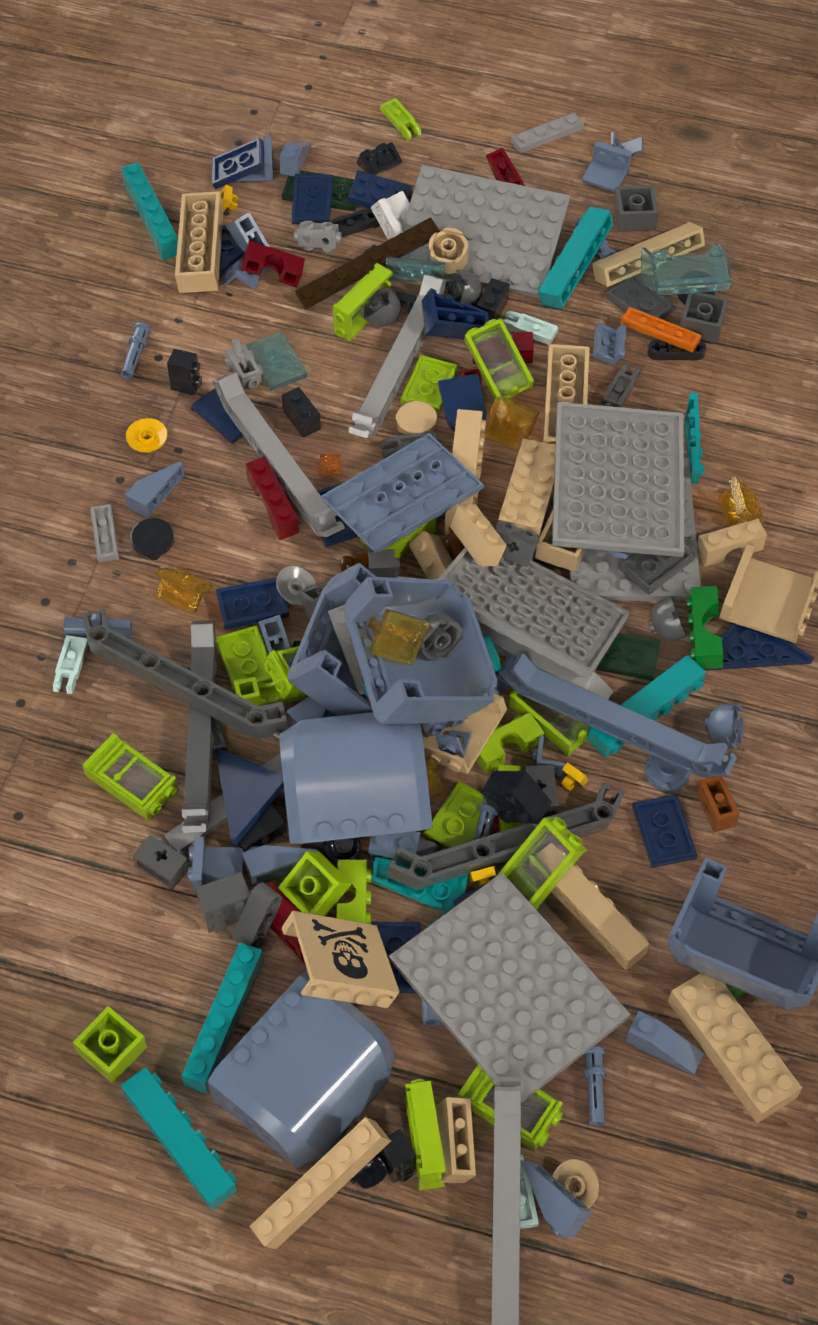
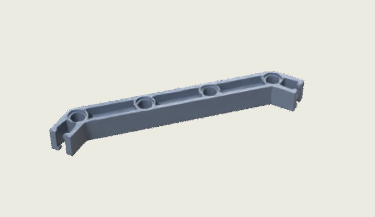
M518 653L516 659L513 654L508 655L501 666V670L498 671L517 693L699 776H728L737 759L734 753L724 755L728 748L725 743L705 744L538 669L524 653Z

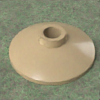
M577 1159L567 1160L556 1168L553 1177L586 1207L590 1208L596 1201L599 1192V1180L595 1170L588 1163ZM578 1182L581 1183V1189L579 1192L576 1190V1184Z

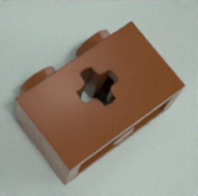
M716 776L700 780L696 794L713 832L735 827L740 813L723 777Z

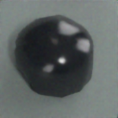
M357 837L325 841L324 849L328 857L335 862H338V860H353L359 853L360 839Z
M378 1153L350 1179V1182L353 1185L356 1182L363 1189H368L383 1181L388 1170L381 1155Z

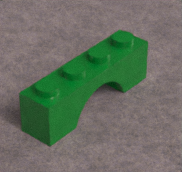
M717 586L691 587V596H687V609H692V613H688V626H693V630H689L690 643H694V647L690 648L691 658L703 669L723 668L722 637L710 633L704 627L708 621L719 616Z

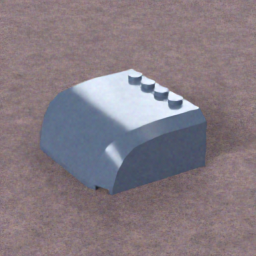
M360 563L332 577L323 588L288 673L289 682L336 716L373 712L371 704L366 700L365 695H359L328 614L329 610L345 605L348 598L367 577H376Z
M367 577L346 601L345 620L374 717L382 724H424L454 721L470 716L495 701L493 693L497 686V678L472 602L466 594L462 595L456 588L455 584L457 582L455 580ZM435 613L449 615L463 630V633L461 632L462 643L457 651L447 658L441 656L436 657L438 660L428 659L417 645V627L429 615Z
M373 712L305 719L280 733V752L290 844L402 833L433 828L420 724H382L374 717Z
M705 857L667 942V946L676 962L787 1011L808 1006L818 985V912L808 935H805L720 899L717 895L728 866Z
M308 971L299 975L221 1061L207 1081L211 1099L296 1169H300L301 1166L312 1161L320 1160L334 1147L337 1141L389 1082L395 1058L393 1048L384 1033L350 1002L301 995V991L310 980Z

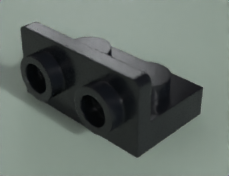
M393 142L388 144L381 143L376 149L371 151L367 149L359 154L360 156L357 160V164H362L365 172L372 175H377L402 163Z

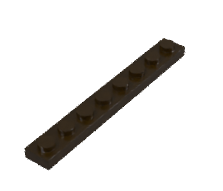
M430 217L295 291L296 296L306 310L361 280L366 274H369L370 270H374L376 263L385 267L429 243L432 235L440 232V230Z

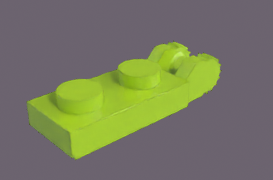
M396 98L380 105L382 113L399 132L401 131L405 140L412 139L411 132L408 130L409 127H411L412 132L416 136L421 135V129L413 116Z

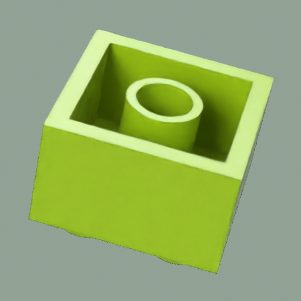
M307 851L278 888L301 912L326 917L351 886V883L320 852Z
M109 1006L73 1041L77 1054L112 1084L147 1048L145 1037Z

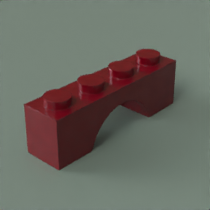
M262 457L245 463L247 480L254 493H258L261 496L278 539L282 540L299 534L298 517L266 458Z

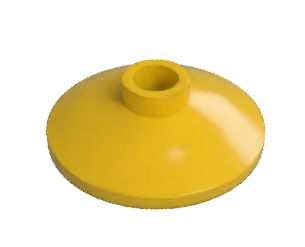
M145 418L137 420L126 431L128 445L139 452L155 451L161 448L167 440L166 427L156 419Z

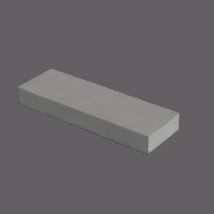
M111 504L90 507L98 563L119 560Z

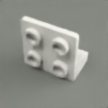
M403 191L387 199L383 198L371 206L388 240L403 232L402 227L410 205Z

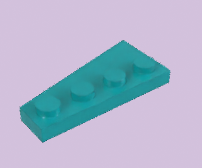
M690 393L684 418L687 458H689L691 484H698L699 477L703 476L704 465L700 463L702 447H700L701 431H699L698 393Z
M375 857L371 875L372 883L440 912L448 913L456 907L453 903L454 900L466 893L469 874L423 889H415L386 876L392 861L391 859ZM397 861V863L395 864L400 867L410 869L408 866L400 863L399 861ZM414 871L418 876H425L422 871Z

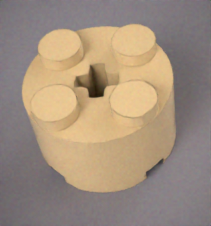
M444 228L441 232H436L432 235L429 241V255L432 268L443 274L457 273L456 270H463L469 260L468 241L460 230Z

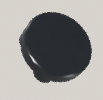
M145 519L136 524L131 531L130 538L133 549L138 554L151 560L159 559L174 544L171 526L161 519Z

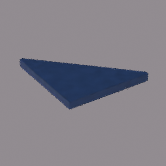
M733 623L721 636L723 668L704 670L811 664L814 657L790 641Z
M216 748L215 754L231 840L234 845H237L283 790V775Z

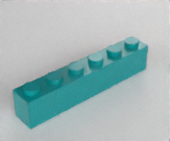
M137 162L121 167L124 186L162 261L177 256L178 237L140 163Z
M590 206L586 213L583 214L579 225L574 229L560 256L556 258L554 266L548 271L546 279L538 288V295L542 305L558 309L564 308L614 224L610 210Z
M686 655L620 706L656 721L660 716L668 715L677 703L682 704L693 691H699L705 684L706 671L689 655ZM593 727L589 728L587 740L605 758L612 753H618L626 743Z
M239 942L181 1075L184 1086L208 1094L209 1086L207 1081L223 1059L264 962L262 950Z
M145 1067L120 1085L123 1094L209 1209L213 1211L237 1193L235 1186L237 1179L229 1169L225 1171L219 1163L222 1160L214 1149L209 1151L205 1146L207 1140L199 1129L194 1131L189 1125L192 1121L184 1110L180 1112L176 1108L175 1104L177 1101L169 1090L165 1093L160 1087L163 1083L155 1072L150 1073Z

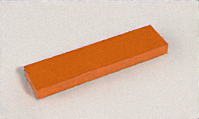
M631 307L628 308L620 324H624L626 327L692 353L701 341L702 335Z

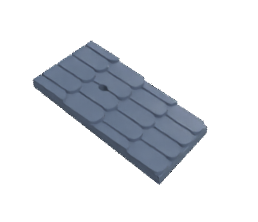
M428 433L320 497L374 553H377L400 538H405L431 519L439 517L456 504H461L483 489L484 485L440 442Z

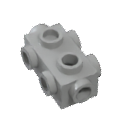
M304 221L300 223L298 229H295L294 240L298 241V247H303L306 251L322 248L324 252H331L337 248L338 244H341L342 233L339 232L338 224Z
M233 339V347L226 350L227 359L224 360L228 371L233 370L234 373H237L243 389L247 387L253 389L262 382V367L260 364H256L253 352L251 350L248 351L245 344L240 343V339Z

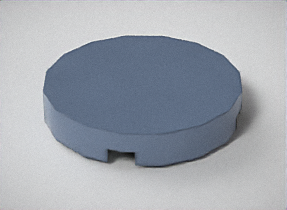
M653 754L648 757L645 764V776L648 782L656 789L673 792L683 788L691 775L690 771Z

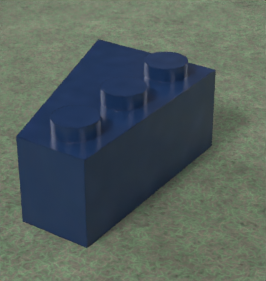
M432 288L422 299L425 333L427 336L464 340L467 331L475 327L481 328L489 321L487 311L468 303L461 304L456 302L449 295L444 297L437 294L436 290Z

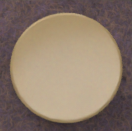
M412 401L402 405L396 414L397 430L405 435L432 432L437 425L435 409L421 401Z

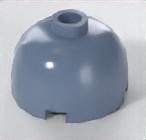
M740 704L719 705L711 712L710 717L706 718L705 731H708L709 737L714 744L725 743L728 746L727 749H738L736 741L741 743L744 730V718L739 717V711L743 712Z

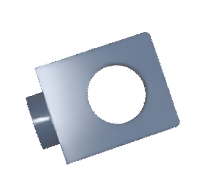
M611 132L612 146L631 151L632 156L643 152L642 137L621 144L615 132Z
M238 260L225 271L223 286L237 278L252 289L257 288L259 276L242 271V261Z
M449 730L448 736L436 735V741L441 751L464 758L471 733ZM458 737H461V738L464 739L462 745H461L460 740H459Z
M540 736L538 748H533L532 761L536 762V766L553 765V767L557 768V770H554V775L562 777L564 763L541 760L544 736Z

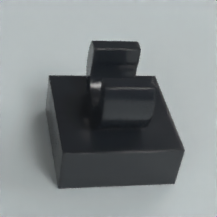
M397 291L396 295L399 298L401 308L407 306L406 313L409 315L417 297Z

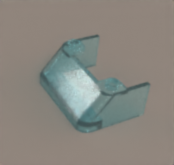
M716 242L712 244L711 249L707 250V254L671 256L665 250H655L654 253H651L647 248L641 249L640 279L657 294L670 295L723 291L732 288L727 251Z

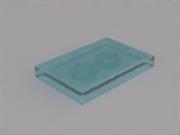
M394 257L386 258V268L393 272L390 278L423 281L424 274H429L446 279L445 262Z
M282 331L246 344L248 351L251 350L253 352L256 364L261 365L263 370L262 377L270 391L307 378L305 368Z

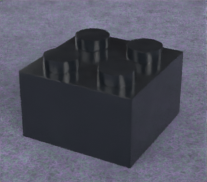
M493 771L480 791L485 797L487 804L493 807L499 814L500 819L508 824H539L552 803L527 771Z

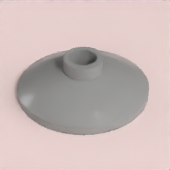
M298 566L283 568L276 579V586L280 595L287 602L297 606H303L299 593L317 586L312 575Z

